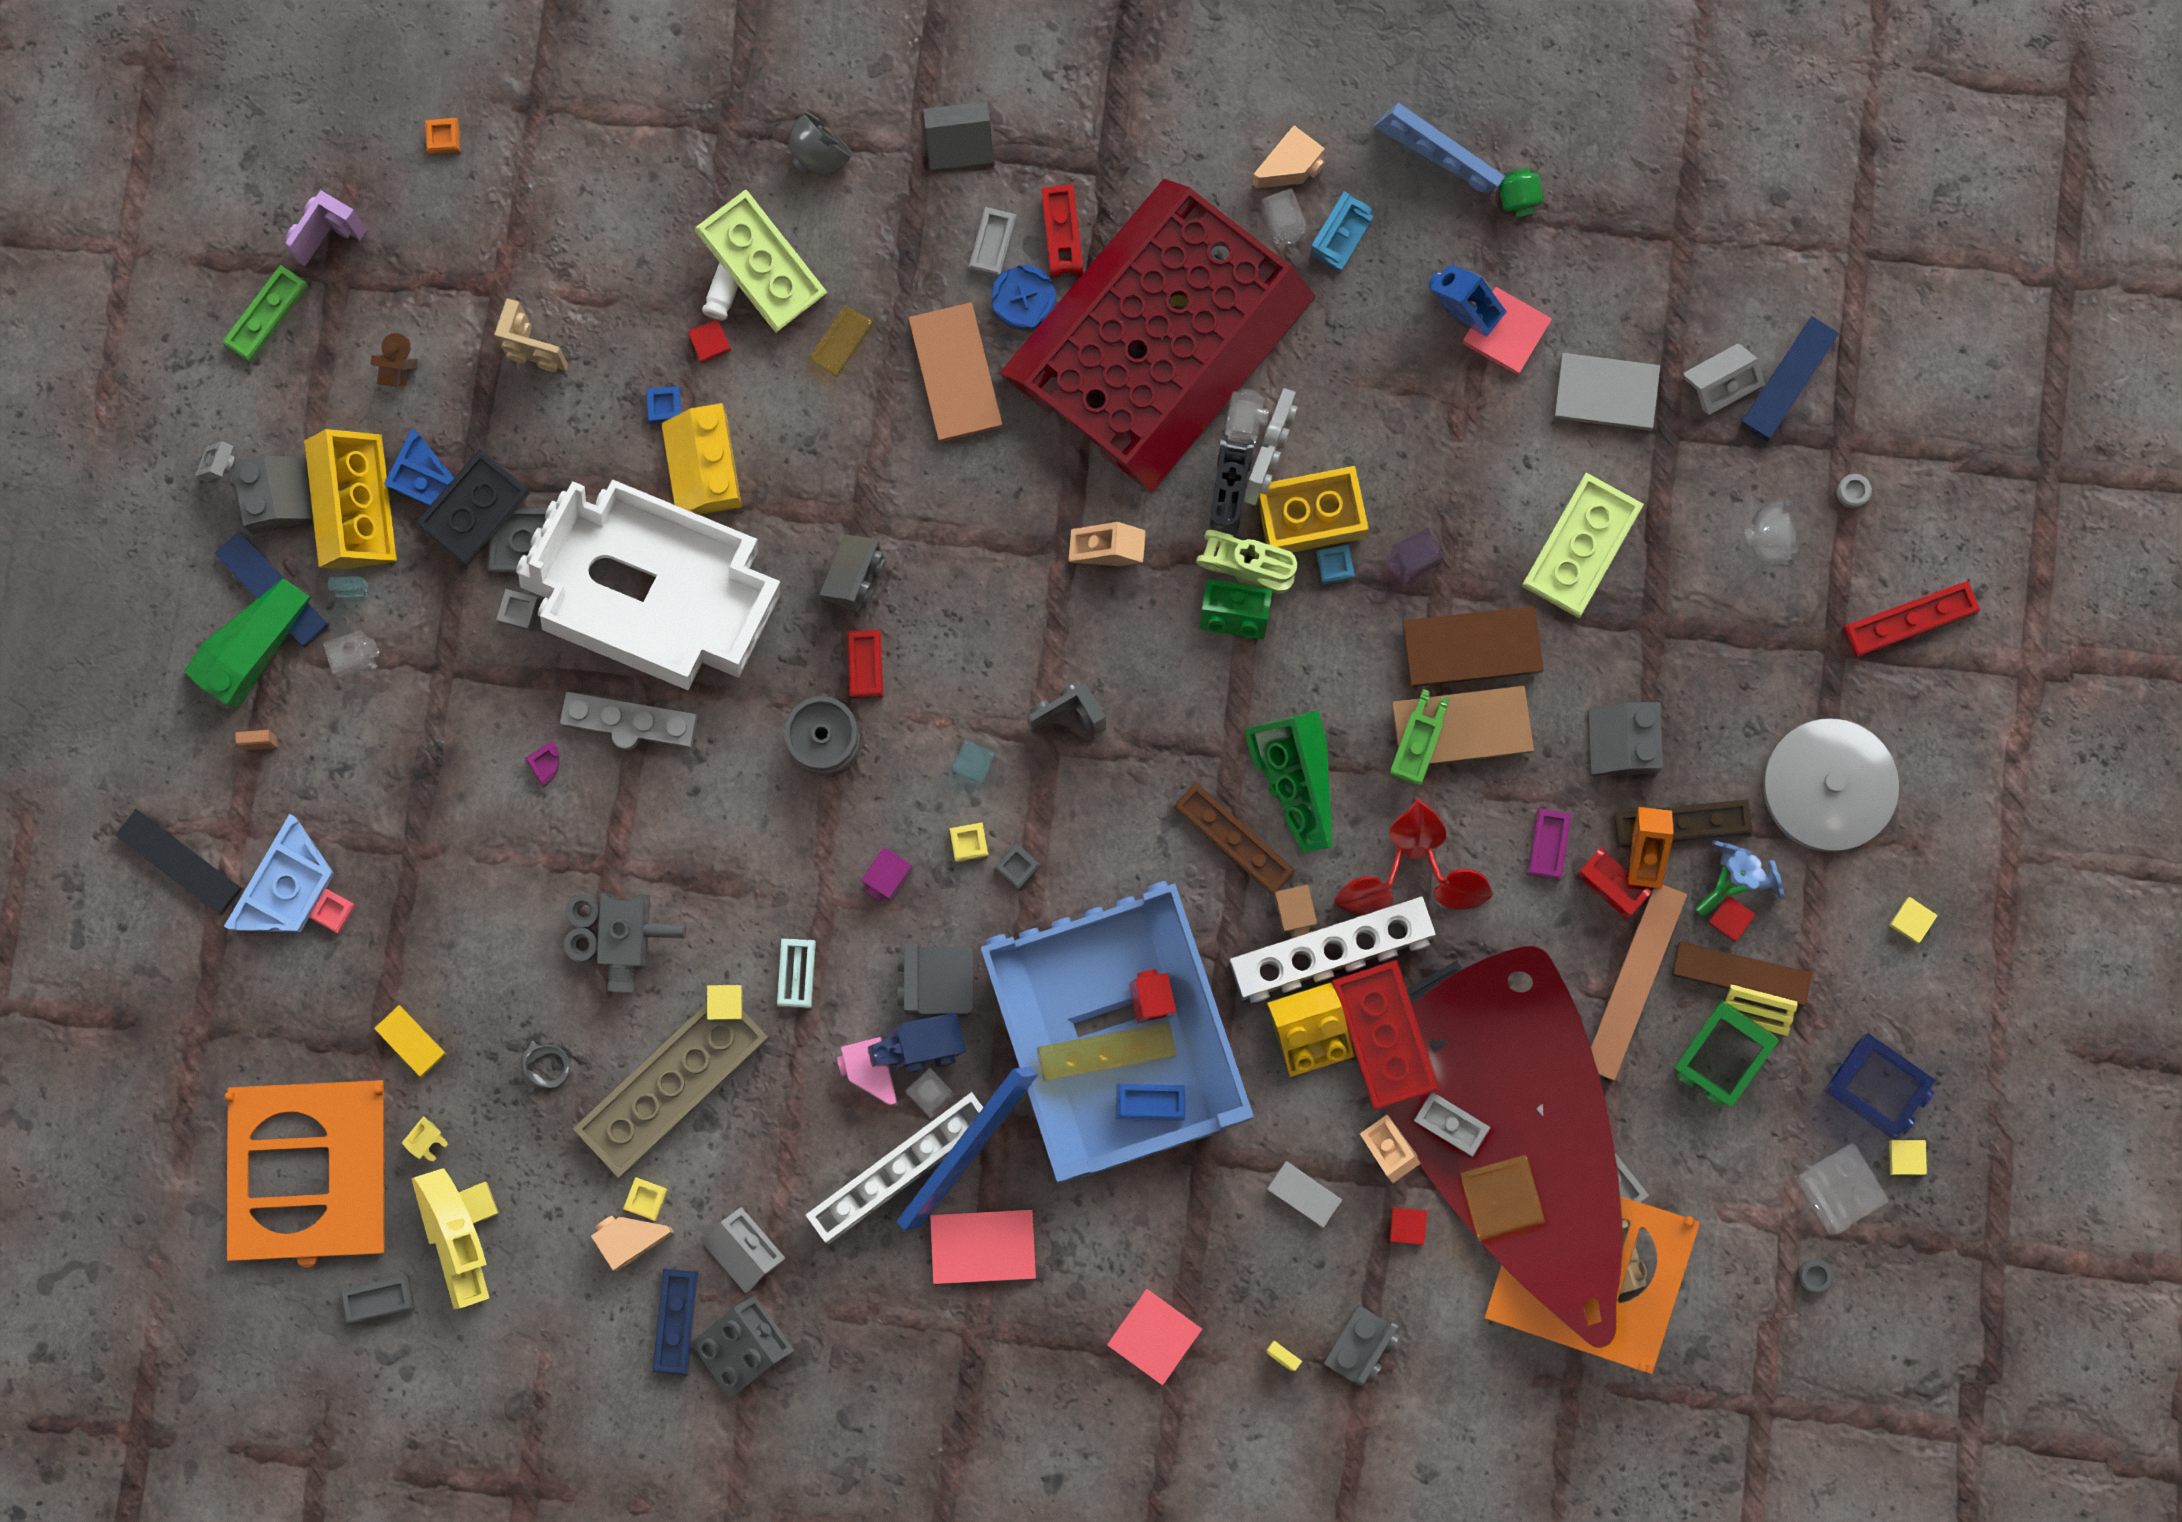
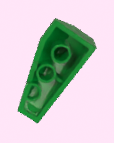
M280 580L203 642L184 672L200 688L224 704L240 708L306 607L311 596L287 580Z
M1319 710L1296 714L1245 728L1244 732L1252 761L1258 771L1262 770L1271 786L1268 790L1273 798L1277 797L1284 808V819L1301 850L1309 852L1332 847L1327 740Z

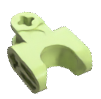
M1206 531L1204 537L1208 542L1204 555L1197 557L1196 563L1199 566L1214 572L1235 576L1238 581L1248 585L1271 588L1272 592L1276 594L1287 592L1294 584L1297 560L1290 551L1256 540L1248 539L1243 541L1234 538L1233 535L1220 531ZM1219 547L1217 556L1214 557L1216 549Z

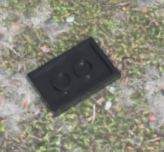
M479 449L415 524L467 567L531 494V491Z

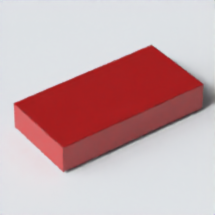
M881 630L847 631L850 698L884 697Z

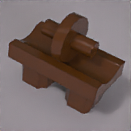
M391 333L382 341L381 349L383 355H372L371 365L379 366L377 384L393 387L407 386L409 369H417L418 359L407 358L411 351V343L405 335Z

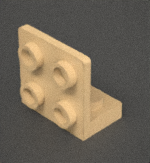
M507 298L494 334L504 353L507 354L506 357L518 363H525L526 360L536 362L539 368L549 372H556L557 369L566 371L568 363L560 347L530 339L531 324L520 302Z

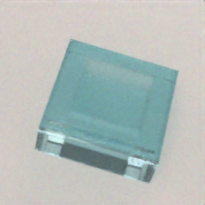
M328 577V589L336 597H362L368 595V583L362 577Z
M965 739L952 771L983 784L996 756V752Z

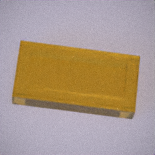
M845 304L810 355V361L838 377L873 326V322Z

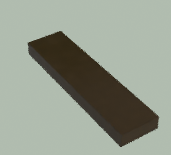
M1748 799L1656 808L1672 811L1674 833L1672 842L1743 835L1753 832ZM1638 810L1614 814L1618 847L1632 846L1633 830Z

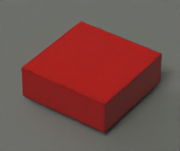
M718 319L688 331L701 363L731 351Z
M1729 896L1722 901L1707 924L1735 943L1756 914Z
M1393 1207L1389 1242L1424 1245L1427 1211Z

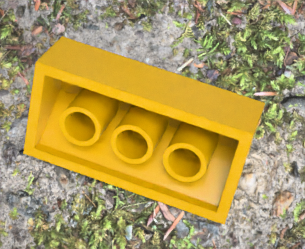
M325 429L304 440L319 567L352 569L397 561L389 491L384 486L387 475L382 435Z

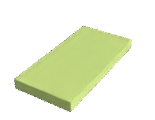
M744 190L694 229L775 333L828 293L747 190Z
M1585 473L1522 587L1580 618L1644 504Z

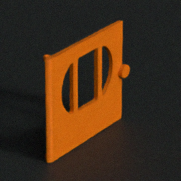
M384 1081L229 1087L228 1093L225 1094V1100L228 1102L227 1261L297 1258L300 1266L311 1268L318 1262V1257L385 1254ZM289 1112L302 1113L314 1118L327 1132L325 1137L251 1139L257 1128L266 1120L278 1114ZM329 1148L328 1194L249 1197V1154L251 1151ZM327 1206V1210L315 1224L303 1231L290 1234L276 1233L266 1229L251 1214L252 1209Z
M1620 1196L1622 1219L1630 1221V1226L1622 1249V1269L1616 1304V1334L1612 1342L1605 1347L1597 1348L1587 1343L1526 1290L1502 1265L1484 1318L1637 1369L1642 1373L1653 1374L1700 1222L1694 1220L1691 1216L1684 1217ZM1645 1228L1652 1237L1657 1252V1266L1654 1277L1640 1295L1629 1301L1619 1303L1618 1298L1640 1229ZM1595 1298L1589 1299L1585 1303L1588 1325L1602 1322L1598 1300Z

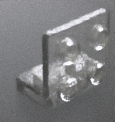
M1853 1143L1795 1176L1830 1236L1843 1232L1850 1228L1849 1225L1888 1203L1887 1196L1858 1148Z

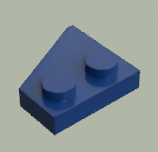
M411 429L384 486L429 507L454 477L418 432Z

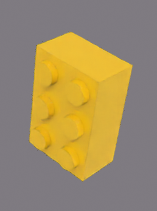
M1355 466L1273 481L1270 483L1267 494L1260 493L1257 501L1266 544L1290 551L1291 553L1366 539L1369 528Z

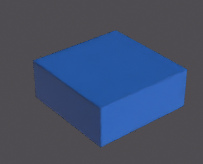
M679 386L646 389L648 421L650 424L663 423L682 413Z

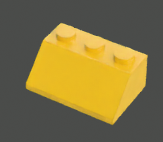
M723 403L691 408L661 423L674 504L698 515L741 508V497L728 419Z

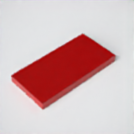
M1391 961L1333 980L1332 983L1343 1008L1347 1029L1374 1111L1440 1090L1398 961Z

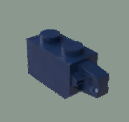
M957 1013L902 1023L898 1027L890 1029L885 1036V1040L867 1047L872 1067L892 1066L893 1071L905 1068L906 1074L926 1069L925 1064L935 1062L936 1067L956 1063L955 1057L966 1052Z

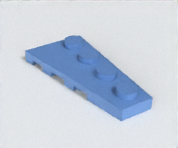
M1397 103L1380 116L1374 126L1377 130L1468 181L1471 187L1480 192H1491L1500 185L1505 177L1400 103Z

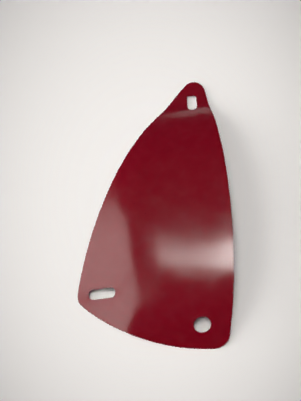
M1522 946L1490 956L1460 970L1433 987L1412 1004L1440 1089L1433 1093L1491 1128L1474 1157L1414 1121L1430 1093L1382 1109L1385 1114H1388L1417 1154V1158L1421 1163L1419 1165L1488 1251L1526 1290L1591 1346L1602 1348L1609 1345L1616 1334V1304L1621 1278L1623 1249L1621 1199L1612 1132L1597 1066L1575 1003L1548 953L1536 946ZM1514 972L1527 973L1532 978V987L1525 992L1514 991L1508 985V977ZM1432 1039H1435L1436 1042L1440 1040L1449 1041L1435 1052L1430 1046L1432 1045L1430 1042ZM1542 1104H1543V1116H1542V1115L1540 1114V1112L1537 1110V1108H1538L1540 1105H1542ZM1595 1298L1599 1302L1602 1322L1588 1325L1585 1303L1589 1299Z

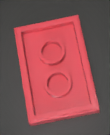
M1033 1210L930 1215L933 1284L1036 1279Z

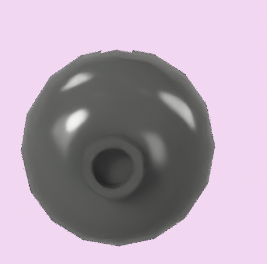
M805 112L795 122L789 133V149L795 157L792 163L804 174L811 171L817 175L827 176L845 166L852 157V151L835 133L831 134L824 128L826 125L808 112Z

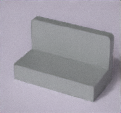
M1740 344L1726 349L1683 373L1685 380L1697 390L1702 409L1708 415L1765 385L1758 358Z
M742 1207L722 1220L703 1241V1245L745 1293L749 1292L765 1275L785 1260L782 1253Z

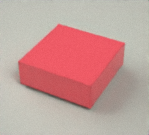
M325 888L309 918L340 935L356 905Z

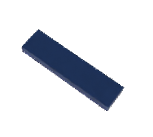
M1811 316L1746 414L1741 425L1769 441L1839 333Z
M240 531L215 552L217 557L257 598L262 596L280 580L285 579ZM307 603L289 632L306 648L330 625Z

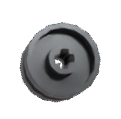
M816 696L803 700L792 709L786 720L784 737L787 748L799 767L813 775L830 776L842 772L853 763L860 750L861 736L854 715L844 703L832 697ZM820 732H827L828 736L824 740L816 738L820 737Z

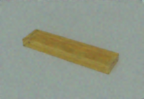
M1169 1022L1037 1048L1043 1082L1176 1056Z

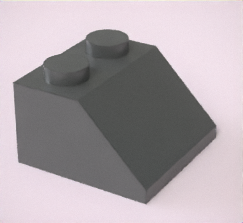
M259 456L233 462L232 469L243 526L252 535L313 521L309 478L304 457Z
M1628 702L1588 710L1590 776L1657 775L1663 769L1660 702Z

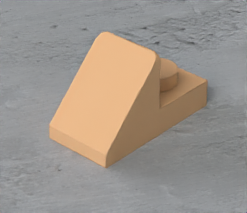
M1388 1114L1360 1133L1392 1183L1421 1164L1417 1154Z

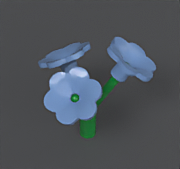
M1713 840L1712 846L1717 847L1723 853L1720 861L1722 869L1716 888L1696 907V910L1702 916L1706 917L1726 897L1757 888L1760 891L1771 888L1776 892L1778 899L1785 898L1782 880L1774 860L1768 861L1769 870L1766 875L1764 870L1761 869L1760 860L1756 856L1751 855V851ZM1728 871H1730L1731 879L1725 884Z

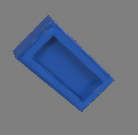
M1117 1084L1116 1119L1184 1120L1185 1085Z

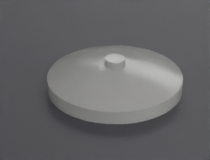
M1820 719L1795 728L1776 745L1765 767L1763 793L1772 819L1790 839L1812 850L1842 852L1867 843L1887 825L1897 805L1899 778L1890 752L1873 733L1849 721Z

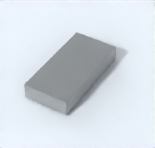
M985 207L968 266L969 271L997 278L1000 276L1015 227L1016 214Z
M1287 1161L1267 1188L1269 1192L1321 1228L1325 1227L1342 1201L1341 1198Z

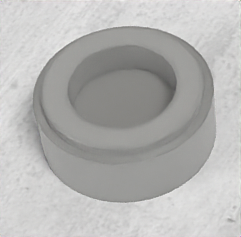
M1850 474L1844 477L1836 490L1839 502L1851 509L1862 507L1869 500L1872 493L1869 481L1859 474Z

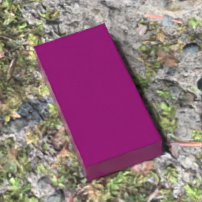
M1538 808L1527 875L1559 881L1562 879L1572 814Z

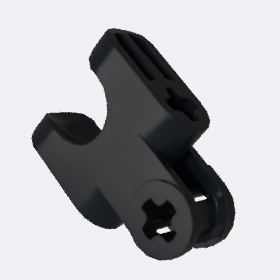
M1222 435L1217 462L1218 472L1211 507L1210 530L1220 531L1233 535V537L1239 531L1248 471L1250 472L1255 441L1253 439H1249L1246 444L1228 441L1227 435Z

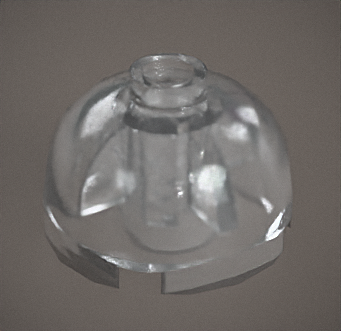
M1791 500L1777 501L1763 506L1754 515L1752 527H1748L1745 530L1747 547H1754L1757 558L1771 567H1794L1798 564V560L1791 559V554L1798 553L1795 516H1789L1787 508H1794Z

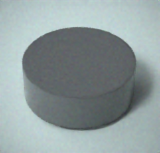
M1812 1259L1800 1266L1797 1278L1800 1286L1806 1292L1819 1294L1827 1291L1832 1286L1834 1273L1827 1262L1820 1259Z

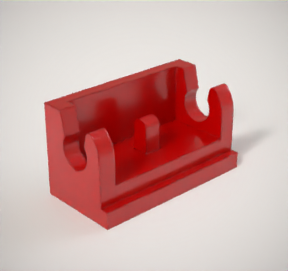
M1601 847L1576 874L1581 881L1626 920L1652 892L1645 886L1628 884L1629 872Z

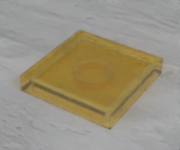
M1526 1155L1460 1173L1479 1240L1545 1222Z

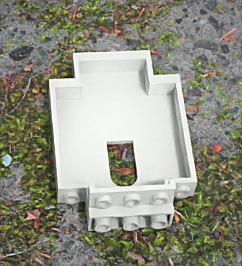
M615 480L611 481L607 490H601L596 505L586 502L585 486L572 481L568 491H562L557 502L552 501L548 506L545 515L547 520L543 528L536 529L531 540L532 548L528 556L523 555L516 569L521 588L545 597L538 611L542 630L686 690H689L702 663L739 678L780 597V581L750 569L757 555V539ZM609 558L652 575L656 579L644 602H641L594 582L589 576L590 566L598 559Z

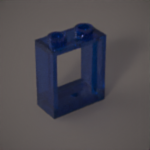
M1866 1033L1856 1042L1824 1091L1884 1134L1893 1138L1900 1133L1905 1135L1913 1126L1916 1119L1912 1115L1918 1106L1923 1108L1930 1101L1935 1092L1931 1087L1936 1080L1870 1033ZM1872 1051L1919 1083V1086L1894 1122L1846 1089Z

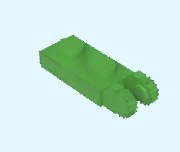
M1424 689L1415 712L1412 711L1389 773V776L1419 787L1422 784L1444 722H1442L1450 700L1446 697H1442L1439 700L1434 719L1424 716L1422 713L1430 698V692Z

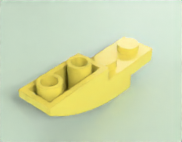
M444 1168L411 1178L429 1244L436 1243L453 1309H460L489 1299L481 1266L487 1265L482 1247L469 1213L451 1178Z

